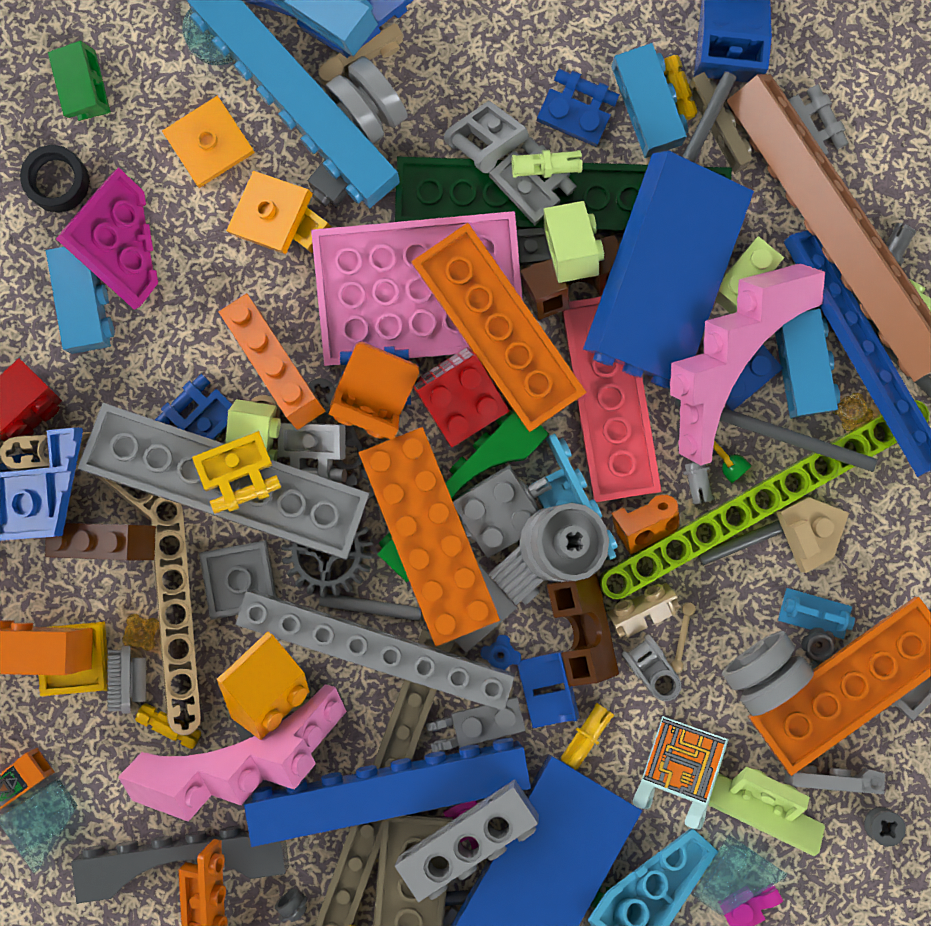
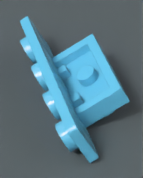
M555 433L550 435L546 441L560 470L546 476L552 489L537 497L542 508L576 503L586 505L602 518V513L594 499L589 501L583 488L587 487L581 471L578 468L573 470L568 460L572 454L564 438L558 440ZM608 529L609 547L606 560H611L617 557L614 549L618 548Z

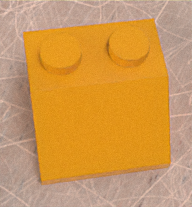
M268 631L217 678L231 718L259 740H262L269 732L274 731L280 725L282 719L294 707L302 704L310 692L303 670L274 635Z

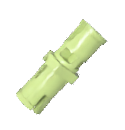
M542 150V154L512 155L513 178L531 175H543L544 178H551L552 174L582 173L581 150L558 153Z

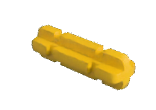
M678 55L668 56L664 59L666 66L664 75H668L666 81L668 84L672 83L677 95V102L675 104H678L677 110L679 115L683 114L686 120H690L696 116L698 111L695 101H691L693 95L684 71H681L683 67L681 59Z
M144 703L139 708L135 718L136 722L146 727L151 725L152 730L175 742L177 739L181 740L180 744L189 749H193L197 745L201 737L200 730L197 729L189 735H179L170 728L167 721V713L163 711L157 713L155 712L157 708L147 703ZM174 717V722H179L181 727L184 728L185 723Z

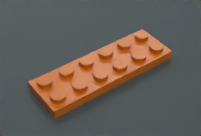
M466 223L411 261L418 274L471 350L477 355L481 364L529 433L587 393L469 223Z
M423 427L395 437L394 440H388L358 452L435 647L500 621Z
M920 597L912 598L814 668L812 679L789 700L762 715L752 716L750 714L747 716L790 776L797 773L931 677V612Z

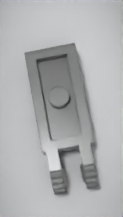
M517 696L508 698L504 711L480 705L453 712L451 716L425 723L427 731H438L454 724L456 737L439 739L431 743L432 752H439L456 746L461 748L526 731Z

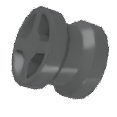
M876 807L870 810L865 817L864 828L867 834L880 845L886 847L895 846L903 840L906 826L903 819L895 812L885 807Z

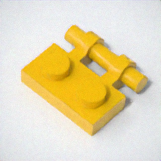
M259 431L192 457L204 490L209 491L219 487L222 493L221 497L210 501L214 514L226 509L231 512L238 509L239 504L257 497L259 500L267 498L270 492L281 488L277 475L264 480L261 476L260 470L273 465ZM250 475L253 484L233 492L230 482Z

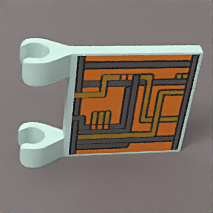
M662 716L641 783L633 799V805L641 809H649L652 805L656 787L693 801L687 813L685 825L692 829H701L729 740Z

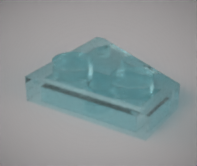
M59 778L0 814V826L33 873L39 870L78 806Z
M728 835L692 896L723 916L783 880L787 873Z

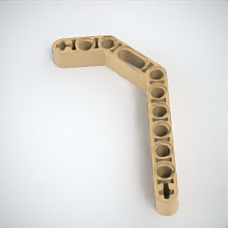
M83 432L80 448L84 443L88 442L91 432ZM47 435L9 438L1 446V460L11 471L49 468V459L44 456V451L48 447ZM38 445L37 453L40 462H34L33 455H25L21 457L20 463H15L13 458L8 457V455L13 454L16 447H21L23 453H34L32 446ZM79 450V455H78V460H77L76 468H78L79 462H80L81 457H82V454L80 453V450ZM96 476L150 520L151 526H156L154 569L167 721L175 733L179 735L192 734L200 725L201 716L182 505L152 494H148V496L142 499H136L116 482ZM164 503L172 505L176 511L175 518L170 521L161 520L156 513L159 505ZM165 537L176 539L179 545L177 553L174 555L163 554L159 548L160 540ZM167 571L178 572L182 579L180 587L175 590L167 589L162 582L164 573ZM173 604L181 606L185 613L183 621L176 625L169 623L165 617L166 609ZM175 639L184 640L188 647L187 653L180 659H174L168 653V646ZM178 674H186L190 679V687L184 693H176L171 688V681ZM192 697L193 702H185V708L189 715H193V720L187 721V727L182 728L179 722H174V717L180 716V704L172 705V699L185 700Z

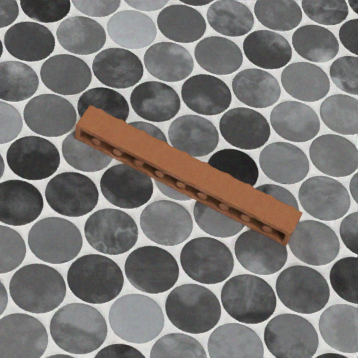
M756 75L727 100L736 123L745 128L750 136L749 143L767 161V169L770 175L777 181H780L785 188V196L788 202L793 207L798 208L805 218L804 225L812 235L817 236L823 245L822 251L829 262L835 264L841 272V280L844 286L849 291L854 292L861 302L860 309L868 319L873 320L879 329L878 334L882 343L886 347L891 348L897 356L900 370L906 376L911 377L913 382L917 381L931 372V311L772 75Z

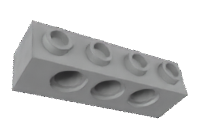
M514 779L399 855L395 868L418 903L426 897L433 900L445 892L448 888L446 884L458 877L461 881L477 870L476 864L486 858L492 861L502 855L507 850L505 845L517 838L520 842L531 836L536 831L535 826L538 824L539 814ZM494 817H502L508 822L509 826L504 830L498 831L491 827L489 821ZM470 836L477 840L479 846L473 850H468L461 845L460 840L463 837ZM442 856L448 861L449 866L444 869H438L431 863V858Z

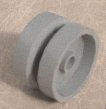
M361 56L348 66L351 81L344 76L337 75L324 87L328 96L374 145L384 137L381 122L386 126L395 128L408 118V113L398 94L380 70L365 56Z
M567 503L540 509L528 518L521 531L520 550L523 561L532 573L543 580L564 582L589 578L601 568L608 555L609 537L606 525L600 516L586 505Z
M784 631L773 633L755 643L732 660L721 674L731 689H744L740 701L752 716L762 715L783 704L806 686L814 675L813 669L804 657H791L795 645Z

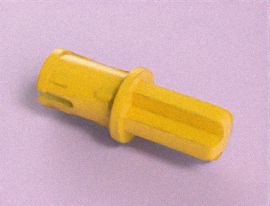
M598 703L594 705L595 707L581 728L576 727L577 734L561 756V761L574 770L580 767L594 744L599 745L598 738L610 720L615 716Z

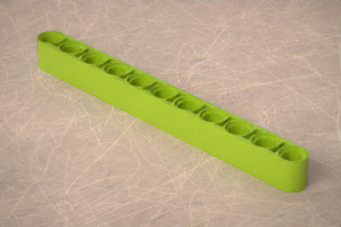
M914 400L928 423L929 410L927 406L918 400ZM882 414L830 442L844 448L846 442L849 441L855 445L856 452L870 457L897 443ZM876 425L884 429L885 438L882 442L878 441L874 436ZM813 452L680 527L674 533L606 569L599 578L601 592L612 599L625 598L855 466ZM817 458L824 459L827 464V471L823 476L815 470ZM789 474L794 475L798 480V488L795 492H791L786 488L785 479ZM760 490L766 492L769 497V504L765 509L760 508L755 501L756 495ZM730 507L736 508L740 513V521L735 526L730 525L726 520V512ZM702 523L708 525L711 530V537L705 543L699 541L696 536V530ZM672 540L678 541L682 547L680 557L674 560L666 552V547ZM642 557L649 558L653 564V569L647 576H641L636 569L637 562ZM616 573L623 578L624 583L619 592L612 593L608 590L606 584L608 577Z

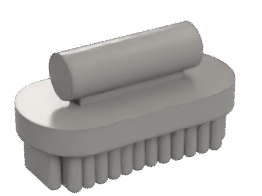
M122 646L120 650L108 651L107 710L109 712L121 711L122 714H130L131 697L132 702L146 701V658H132L131 662V646Z

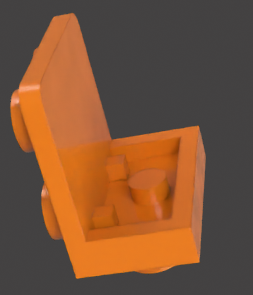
M358 342L353 349L332 397L328 414L334 416V419L343 425H356L366 429V432L375 438L394 440L399 429L400 414L418 378L419 366L365 342Z

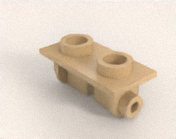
M665 583L648 587L644 594L632 600L626 599L618 602L612 610L606 613L614 624L613 627L618 637L626 636V638H629L648 628L644 619L645 616L649 615L653 624H656L675 615V611L680 609V605L676 599L678 598L677 594Z

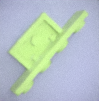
M747 766L733 779L718 773L708 803L709 806L812 856H816L820 852L825 826L823 823L802 814L808 808L809 796L798 792L791 785L782 784L767 777L764 772Z

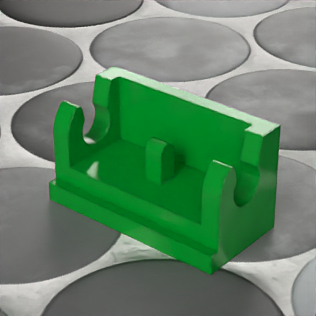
M80 40L48 52L63 116L67 118L77 116L78 121L111 113L96 51Z

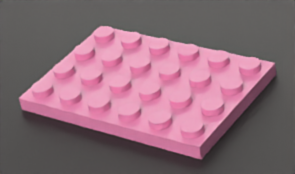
M515 211L311 230L324 366L341 365L340 352L353 351L358 342H365L381 350H384V347L395 346V350L409 349V358L453 355L466 347L471 350L411 261L466 223H469L522 299Z

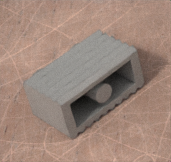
M520 545L488 573L515 605L520 601L524 605L528 604L540 593L537 586L544 581L527 567L522 558Z

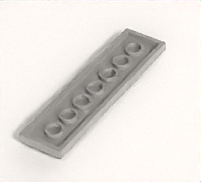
M102 403L79 462V470L347 560L369 493L271 460L273 466L260 470L263 480L277 475L281 485L280 489L270 492L267 498L259 500L257 497L239 504V508L231 512L226 509L214 514L210 501L221 497L222 493L219 487L209 491L204 490L192 457L224 445L223 443ZM250 475L230 482L233 492L253 484Z

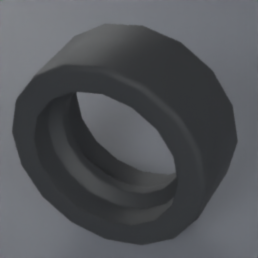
M52 144L41 146L31 152L22 163L20 172L22 189L31 201L46 211L56 213L70 211L81 204L88 193L90 180L87 168L75 153L63 146ZM53 160L64 161L70 165L74 172V181L68 192L56 198L43 195L37 188L36 183L37 173L40 168Z

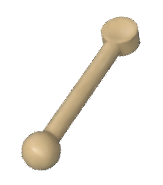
M685 603L682 606L684 617L675 660L670 664L675 673L683 670V662L681 660L690 616L696 611L695 605L692 603Z

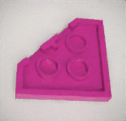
M118 167L56 237V240L135 310L143 304L157 286L158 277L157 271L153 270L150 254L153 251L150 226L145 221L143 206L146 205L144 191Z

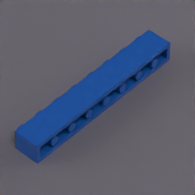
M502 738L493 741V746L480 748L479 745H467L459 748V753L446 755L445 752L439 751L425 755V760L411 762V759L404 758L392 761L390 767L377 769L375 765L364 766L356 769V774L342 776L341 772L323 775L321 781L307 783V780L303 779L295 789L286 787L272 790L270 786L256 788L244 802L251 847L485 799L514 779L522 790L531 789L524 747L519 741H513V738Z

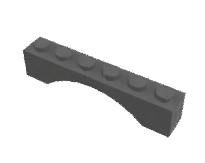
M230 826L220 829L219 835L207 836L206 831H195L186 834V839L172 841V836H160L151 839V844L138 846V841L132 840L117 844V849L104 851L103 845L82 849V854L71 861L76 904L112 899L129 881L158 865L174 861L197 860L199 853L213 839L221 840L222 854L225 857L224 866L240 872L249 879L286 874L289 868L286 840L251 847L249 831H241L240 826Z

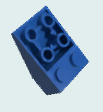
M701 0L694 77L705 72L707 78L721 79L724 72H729L737 77L735 81L748 83L756 75L767 73L772 39L770 0Z

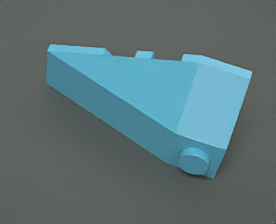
M689 829L610 888L588 918V922L591 926H669L718 850L697 831Z

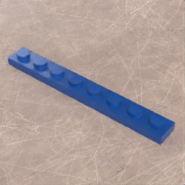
M808 230L790 235L783 243L795 264L801 263L825 272L823 302L820 307L916 476L920 477L931 472V428L872 326L862 313L854 295L844 286L839 269L824 256L822 251L823 245L817 236L812 235Z

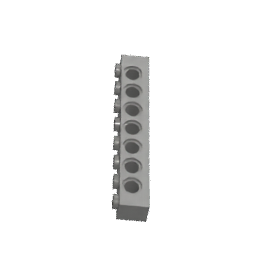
M256 590L246 591L235 624L262 634L268 631L277 639L502 711L505 710L515 673Z

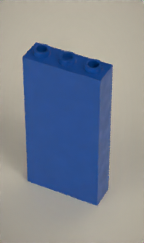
M671 151L653 153L583 350L593 353V360L608 366H613V363L616 362L623 365L622 372L639 378L642 377V374H646L652 377V384L670 389L671 363L696 356L705 330V321L709 319L754 191Z
M548 754L530 785L531 789H528L525 794L539 814L538 824L535 826L536 831L523 841L519 842L517 838L505 845L507 850L502 855L486 862L451 926H579L642 810Z

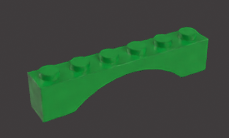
M509 407V412L496 421L500 427L491 436L485 432L474 443L472 447L477 451L468 460L462 456L450 468L449 471L453 476L445 484L451 499L471 479L486 470L505 463L526 460L548 437L549 433L541 425L529 433L516 413ZM389 532L378 543L382 549L377 555L405 582H409Z

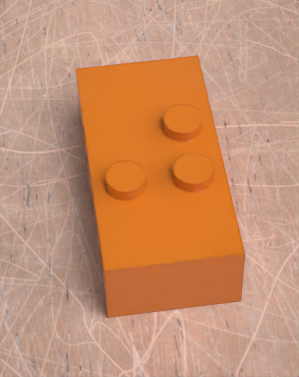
M0 620V674L69 675L92 669L93 630L92 628L33 627V623L30 622L14 623V620Z

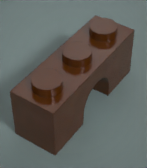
M614 235L599 239L603 245L604 260L599 261L598 276L558 283L552 258L520 270L522 292L538 320L569 309L568 286L573 283H589L594 286L599 296H602L620 246Z
M65 523L62 536L46 537L45 557L126 561L154 560L156 526Z
M597 573L589 578L577 581L547 584L554 618L565 617L573 629L574 639L572 647L562 652L569 687L595 684L619 675Z

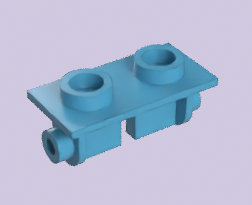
M786 588L778 621L809 630L822 628L825 632L830 631L834 637L844 639L846 630L853 629L855 617L850 616L852 606Z

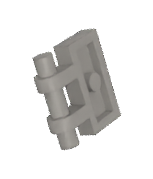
M819 84L806 91L812 101L807 105H804L799 94L788 99L825 155L829 152L824 142L829 139L832 140L836 150L849 144L844 134L846 128L842 121H837L830 107L832 102L828 94H823ZM815 113H818L825 126V129L819 132L810 117Z
M531 137L521 146L529 155L542 154V150H547L544 145L539 146ZM514 150L489 173V177L535 226L544 218L543 208L557 206L560 203V199L553 192L556 188L559 187L568 196L577 186L569 178L570 173L552 174L551 178L545 182L538 175L517 176L513 178L511 158L512 155H518Z
M283 422L280 425L278 436V457L290 458L291 467L335 482H346V469H337L333 465V459L340 460L346 458L345 425L308 423L297 430L291 423ZM306 458L318 459V468L308 467L306 465Z

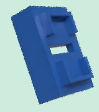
M564 650L523 659L517 664L533 728L567 721L575 722L580 718L573 687L568 685L562 657ZM564 683L565 689L534 695L533 689Z

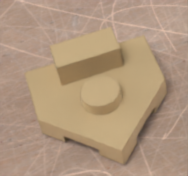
M805 496L776 511L800 572L807 573L834 558L849 515L848 512Z

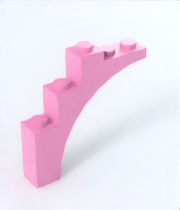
M800 263L739 279L737 312L705 321L704 354L671 363L670 395L681 400L679 454L699 465L712 462L714 439L721 413L735 382L753 355L780 327L799 314L822 305L824 271Z
M325 684L307 703L282 720L280 725L274 731L269 732L262 740L253 736L232 746L189 756H158L141 752L118 778L132 801L189 822L211 795L242 805L263 780L295 789L316 764L311 755L312 752L347 711L336 687Z

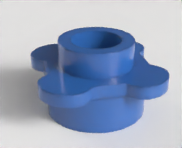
M499 635L496 642L490 646H484L480 652L481 657L487 660L491 666L503 670L512 664L517 665L521 661L520 652L513 649L510 645V638L507 635ZM499 652L504 653L503 658L498 657Z

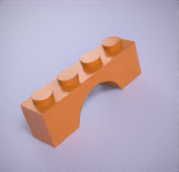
M247 293L218 311L285 417L297 430L326 412Z

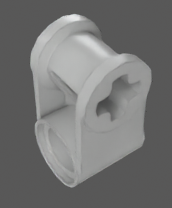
M647 634L644 637L645 641L630 652H622L621 656L636 677L643 682L655 698L661 701H671L680 694L681 681L666 660L667 658L660 647ZM668 675L672 680V688L668 693L659 694L655 688L656 680L660 676Z

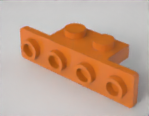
M213 839L199 853L197 857L198 864L185 862L178 869L181 926H227L228 924L224 910L226 887L223 885V868L225 857L222 854L221 840Z

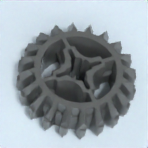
M365 526L356 531L353 540L355 549H350L347 559H354V562L345 575L335 580H330L334 563L341 558L330 556L329 562L323 560L325 555L320 556V552H312V548L294 542L293 545L283 544L282 550L292 551V557L282 559L283 564L294 563L295 566L288 570V577L299 573L301 577L296 581L295 585L301 587L308 581L310 584L307 588V594L310 595L319 586L321 598L327 596L328 587L332 588L334 597H339L341 594L339 585H343L347 592L353 591V586L349 580L353 579L361 584L364 579L357 573L360 569L364 572H370L371 570L370 566L362 563L363 558H374V553H364V546L373 545V540L367 539L362 541L361 538L362 535L369 532L368 527ZM301 554L314 556L318 560L320 579L313 576L306 569Z

